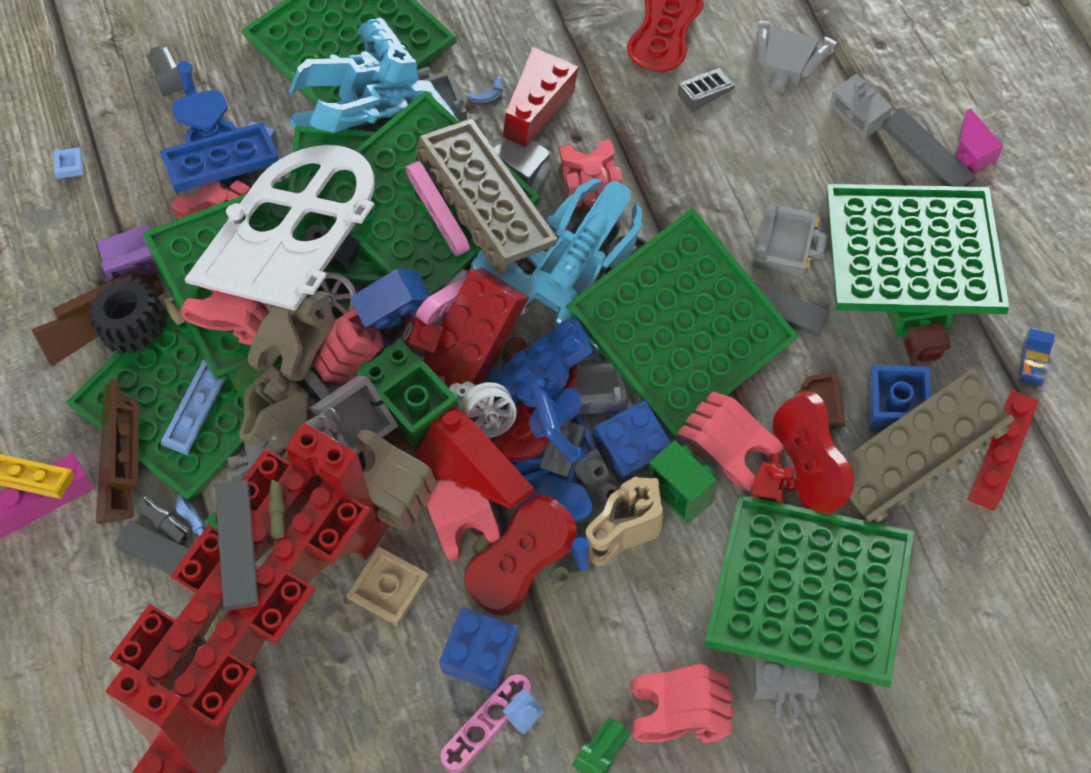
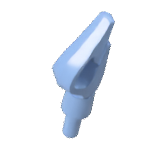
M176 493L177 513L190 524L194 534L200 536L206 526L199 518L192 503H189Z

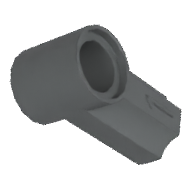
M157 46L152 48L146 56L155 73L154 77L163 97L183 90L180 73L167 47Z

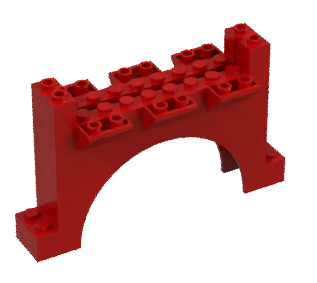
M305 422L285 447L291 463L265 448L241 480H247L250 488L255 563L273 546V550L265 562L256 569L259 606L229 610L223 620L216 624L215 631L206 642L204 636L223 606L218 529L208 524L170 575V578L192 596L177 619H174L149 603L111 654L109 659L119 666L121 670L105 692L151 744L132 771L133 773H219L226 763L224 737L228 718L232 708L258 673L255 668L251 667V664L264 642L279 643L316 589L308 583L330 563H335L338 558L349 553H358L360 558L366 561L390 527V525L376 517L380 507L371 502L357 452ZM271 480L282 484L283 501L285 502L284 537L278 539L271 537V516L269 515Z

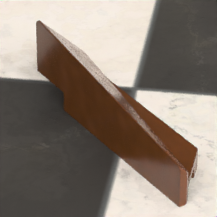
M128 272L53 308L58 318L57 320L31 329L51 366L56 365L98 337L89 322L88 310L91 309L90 304L92 300H96V294L99 291H104V287L115 284V281L121 280L123 282L126 278H132L133 281L140 279L144 283H148L158 297L164 293V289L156 274L152 273L145 278H140L137 273Z
M116 379L110 380L104 392L96 507L97 524L134 517L131 489H135L138 486L139 404L133 398L129 399L119 389V382Z

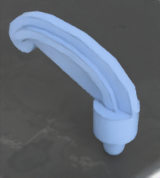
M498 76L496 81L493 82L492 90L476 96L475 93L470 92L468 93V99L476 104L495 101L503 92L504 83L501 82V77Z

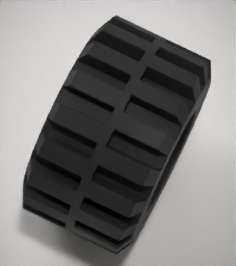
M126 278L123 282L121 280L115 281V284L104 287V291H99L96 294V300H92L90 304L91 309L88 310L89 322L104 345L112 352L117 351L118 354H125L128 351L129 354H133L136 350L140 349L142 351L147 349V345H152L156 342V337H161L163 333L162 328L166 327L167 321L165 319L167 318L165 308L151 286L140 279L133 281L132 278Z

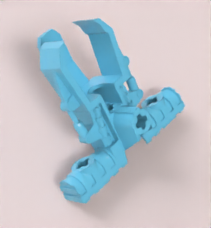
M382 18L370 19L368 22L363 23L358 30V35L365 44L366 52H362L361 55H350L344 58H339L333 54L329 59H307L297 68L289 90L290 96H292L295 91L301 90L302 87L341 86L339 96L342 100L336 103H325L318 100L314 110L295 113L290 119L294 129L295 126H305L335 133L358 125L370 126L379 118L396 116L425 90L453 116L455 114L440 97V94L434 89L430 81L418 80L416 60L410 56L406 47L401 45L400 40Z
M594 178L578 186L575 193L561 204L554 215L547 218V225L556 232V246L551 247L547 252L540 251L527 256L536 267L532 275L524 273L515 262L509 263L506 272L499 275L496 269L489 265L483 250H480L477 258L472 262L470 270L484 268L527 295L529 299L525 307L534 298L558 313L553 325L557 328L561 322L573 317L565 308L566 305L593 285L599 272L604 274L609 267L615 268L630 256L636 243L637 234L641 229L642 208L637 202L632 208V222L628 234L606 258V255L598 249L631 200L629 188L616 180L606 184L576 233L573 234L565 230L578 201L584 199L590 192L600 189L603 181ZM587 335L592 351L603 354Z

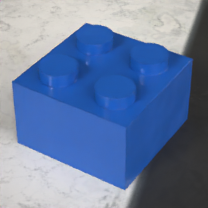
M396 269L354 294L350 299L365 328H377V330L387 328L392 330L403 324L402 319L410 314L411 316H416L419 307L430 297V294L418 271Z
M872 365L867 379L869 431L881 432L931 397L930 367Z
M646 400L596 425L592 434L620 484L649 470V462L671 444Z
M461 607L439 661L441 672L495 692L503 682L520 639L519 628Z

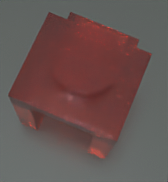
M941 323L909 328L907 330L909 339H904V345L911 366H915L918 361L922 363L940 360L945 350L950 349L949 335L944 333Z

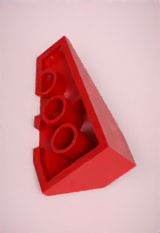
M456 406L431 423L415 455L416 459L431 468L435 478L439 480L445 478L455 482L459 488L465 489L467 487L481 494V497L511 509L534 492L531 484L482 430Z

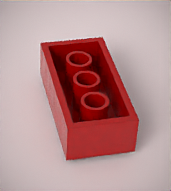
M484 268L470 270L441 325L443 330L435 353L425 356L423 361L437 377L444 376L445 385L449 387L454 383L463 384L471 382L474 386L484 383L529 297Z

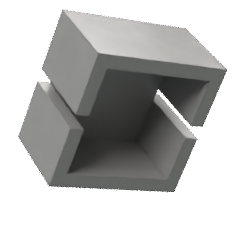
M356 376L310 407L315 416L332 407L340 420H329L333 425V428L330 429L336 441L358 454L362 451L355 445V438L360 430H369L382 438L398 427L387 406L383 403H378L382 398L366 376Z

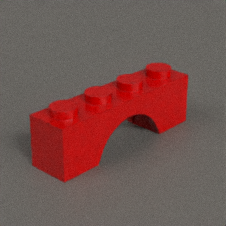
M1013 390L1010 391L1003 409L1008 416L1012 415L1014 421L1009 424L1011 429L997 439L994 435L992 436L967 501L995 511L1005 491L1039 400Z

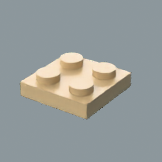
M378 546L347 593V598L399 627L430 578L429 573Z

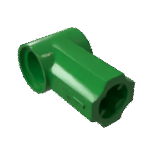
M608 717L590 744L586 743L579 751L572 766L581 773H608L613 764V758L630 736V731L616 719Z

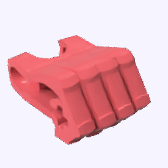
M611 140L598 141L599 147L591 154L580 153L574 150L572 145L560 146L561 167L567 198L575 193L578 186L594 178L603 181L599 190L590 192L584 199L578 201L573 213L579 211L589 212L606 184L615 180L623 184L620 168L615 167L613 161L614 148Z
M220 180L202 185L201 191L196 195L186 198L178 196L170 204V207L180 219L245 195L249 192L250 187L237 180L231 184V189L223 186V181Z
M207 289L213 293L209 298L204 300L188 298L185 300L180 313L186 321L207 329L234 330L233 333L239 338V343L252 345L261 322L269 314L267 305L262 304V302Z
M354 307L352 311L335 321L333 329L316 352L312 366L324 382L338 385L346 384L356 377L355 373L363 363L374 360L382 350L384 345L380 330H377V328H365Z
M712 392L706 399L709 404L701 402L697 406L695 411L699 415L692 413L686 420L690 427L684 425L679 430L678 436L697 456H704L706 453L719 464L723 474L730 481L745 491H751L754 486L755 475L745 465V455L763 453L769 458L772 454L781 456L784 452L783 445L734 398Z
M435 478L437 485L432 493L428 492L430 500L427 503V508L443 550L450 561L461 557L462 552L459 543L465 529L475 528L484 532L486 539L491 545L502 537L497 519L493 514L488 499L481 497L479 492L470 488H459L455 482L445 478L442 480Z
M697 664L664 673L644 674L634 677L631 682V691L634 696L639 700H651L658 706V709L652 715L636 718L631 729L632 736L639 742H665L681 737L694 729L695 737L702 739V743L720 741V739L732 734L733 726L729 719L733 718L734 710L733 706L730 705L733 701V694L728 689L731 682L729 675L710 668L708 665Z

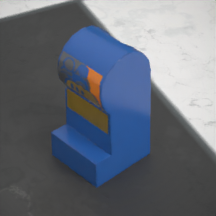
M1032 328L1029 329L1023 341L1018 382L1039 387L1043 385L1055 334Z

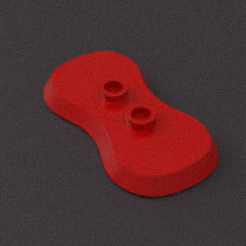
M644 0V21L640 28L631 36L627 44V53L631 61L643 69L654 72H669L681 65L687 54V30L701 13L704 4L703 0Z
M576 364L569 368V377L563 389L575 388L577 383ZM521 401L515 406L517 414L513 425L502 435L494 437L492 441L510 461L534 459L544 451L549 441L546 436L537 438L532 434L529 419L536 407L526 406Z
M805 391L798 393L788 399L774 414L773 433L783 445L784 451L792 459L796 472L797 492L804 507L830 514L841 508L852 495L854 489L853 470L847 459L837 450L832 441L829 431L828 412L823 400L814 392Z
M531 496L517 507L504 535L497 542L479 551L470 559L465 568L464 584L471 598L482 609L494 615H505L516 610L524 601L532 580L545 566L561 559L570 551L577 532L574 519L568 510L550 496Z

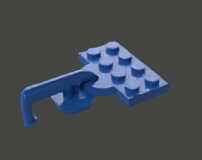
M189 61L179 62L177 70L180 73L185 97L173 103L172 111L178 123L191 126V128L188 129L185 135V144L160 150L161 159L175 193L267 168L277 162L279 155L264 123L261 122L237 129L233 123L221 119L228 110L223 94L216 90L197 93L191 72L193 69L192 64Z
M576 317L561 322L556 329L546 336L538 338L533 345L524 351L516 353L511 360L501 367L494 368L486 377V382L504 386L510 393L515 405L522 401L526 406L536 407L529 419L532 434L537 438L546 436L570 463L580 458L581 449L578 446H573L560 432L559 427L577 415L581 409L582 402L576 389H563V387L566 385L569 377V368L593 353L585 328ZM494 396V402L502 397ZM508 403L499 409L507 410Z
M576 415L569 420L571 423L586 427L581 415ZM587 427L585 437L580 446L581 456L577 461L585 458L593 449L597 450ZM546 448L534 459L510 461L534 488V492L526 498L534 495L552 497L568 510L575 524L586 520L591 515L593 510L592 502L586 489L574 483L575 473L573 467L569 478L540 468ZM577 532L570 551L579 570L586 572L591 565L589 555L590 542L586 538H580Z

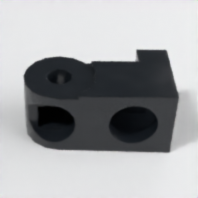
M322 225L311 226L306 231V241L321 238L329 231ZM349 236L347 241L342 242L328 264L347 273L361 252L360 241Z

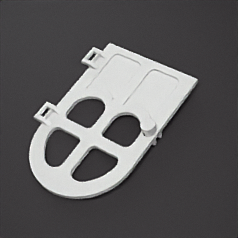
M336 145L305 148L278 160L257 179L240 204H232L226 209L229 219L186 276L185 282L296 311L307 294L314 295L327 276L323 270L355 223L362 224L375 205L370 201L375 186L374 174L370 164L360 153L350 148ZM310 163L321 165L316 175L301 193L273 188V185L282 176L300 166ZM349 170L355 174L357 185L355 194L350 201L339 203L317 198L335 172ZM271 202L292 207L281 224L275 229L258 232L249 226L251 215L262 203ZM308 212L337 217L331 230L321 238L312 241H298L292 236L293 231Z

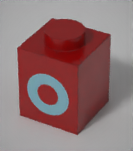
M416 316L407 320L400 340L413 353L425 357L435 353L443 326L434 322L427 325Z

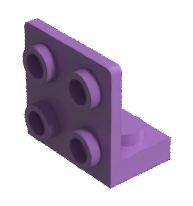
M144 225L97 242L103 259L101 263L109 281L128 272H135L140 278L159 272L142 238L143 232L151 230L149 225Z

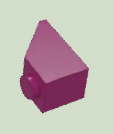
M970 108L966 110L961 125L956 156L974 174L998 161L1003 145Z

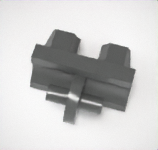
M567 421L559 427L560 432L573 446L580 447L586 427ZM549 440L540 468L569 478L574 462H568L565 456Z
M593 449L585 458L573 464L579 485L586 489L593 508L599 509L607 503L611 494L618 490L599 451Z

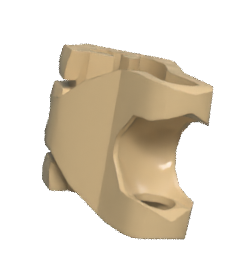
M635 476L622 484L621 489L611 494L604 511L586 529V539L590 542L589 555L591 563L597 566L607 565L622 551L656 539L660 535L664 514L660 498V485L657 478H638ZM619 505L628 512V518L614 519L615 510ZM594 548L598 551L608 549V552L603 556H596L593 550Z

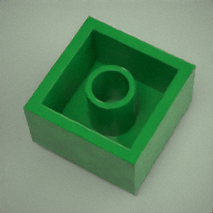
M422 359L418 360L377 391L382 398L378 403H383L387 406L398 424L396 429L413 448L422 443L431 423L454 406L459 409L458 398Z
M674 440L649 462L648 478L658 479L660 498L687 524H690L713 503L717 482L716 475L707 465L702 466L687 446H681Z

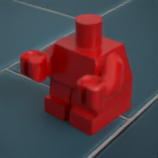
M772 454L770 455L769 463H762L755 476L752 491L753 498L784 504L785 496L783 490L786 489L793 492L796 490V478H793L794 469L792 467H784L783 469V465H781L782 457L780 455Z

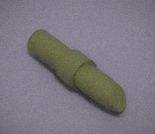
M271 480L269 502L271 537L278 539L284 537L285 502L283 501L282 484Z

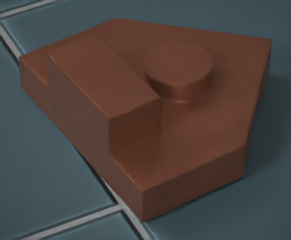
M837 372L808 376L796 394L805 391L816 393L826 405L829 429L846 427Z

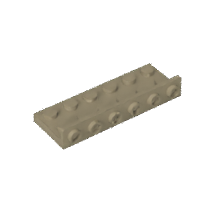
M473 119L420 136L418 148L416 149L418 161L428 170L432 182L439 186L446 202L452 205L461 224L467 227L472 234L474 243L480 246L486 255L489 265L494 267L499 275L506 272L509 263L556 246L557 237Z
M971 368L845 456L854 474V489L849 499L865 521L870 522L874 520L877 523L890 514L888 509L896 503L902 506L914 497L912 494L914 490L920 486L926 489L938 481L936 475L946 469L947 472H950L963 463L960 459L969 452L971 455H975L987 446L984 441L994 435L997 439L1011 429L1009 424L1014 421L1012 415L1008 416L975 369Z

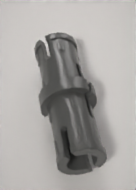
M148 495L143 497L146 501L145 503L142 500L139 501L136 510L152 521L154 528L158 531L163 530L180 545L185 543L182 539L183 537L186 540L189 539L192 529L176 519L174 512L170 509L165 510Z

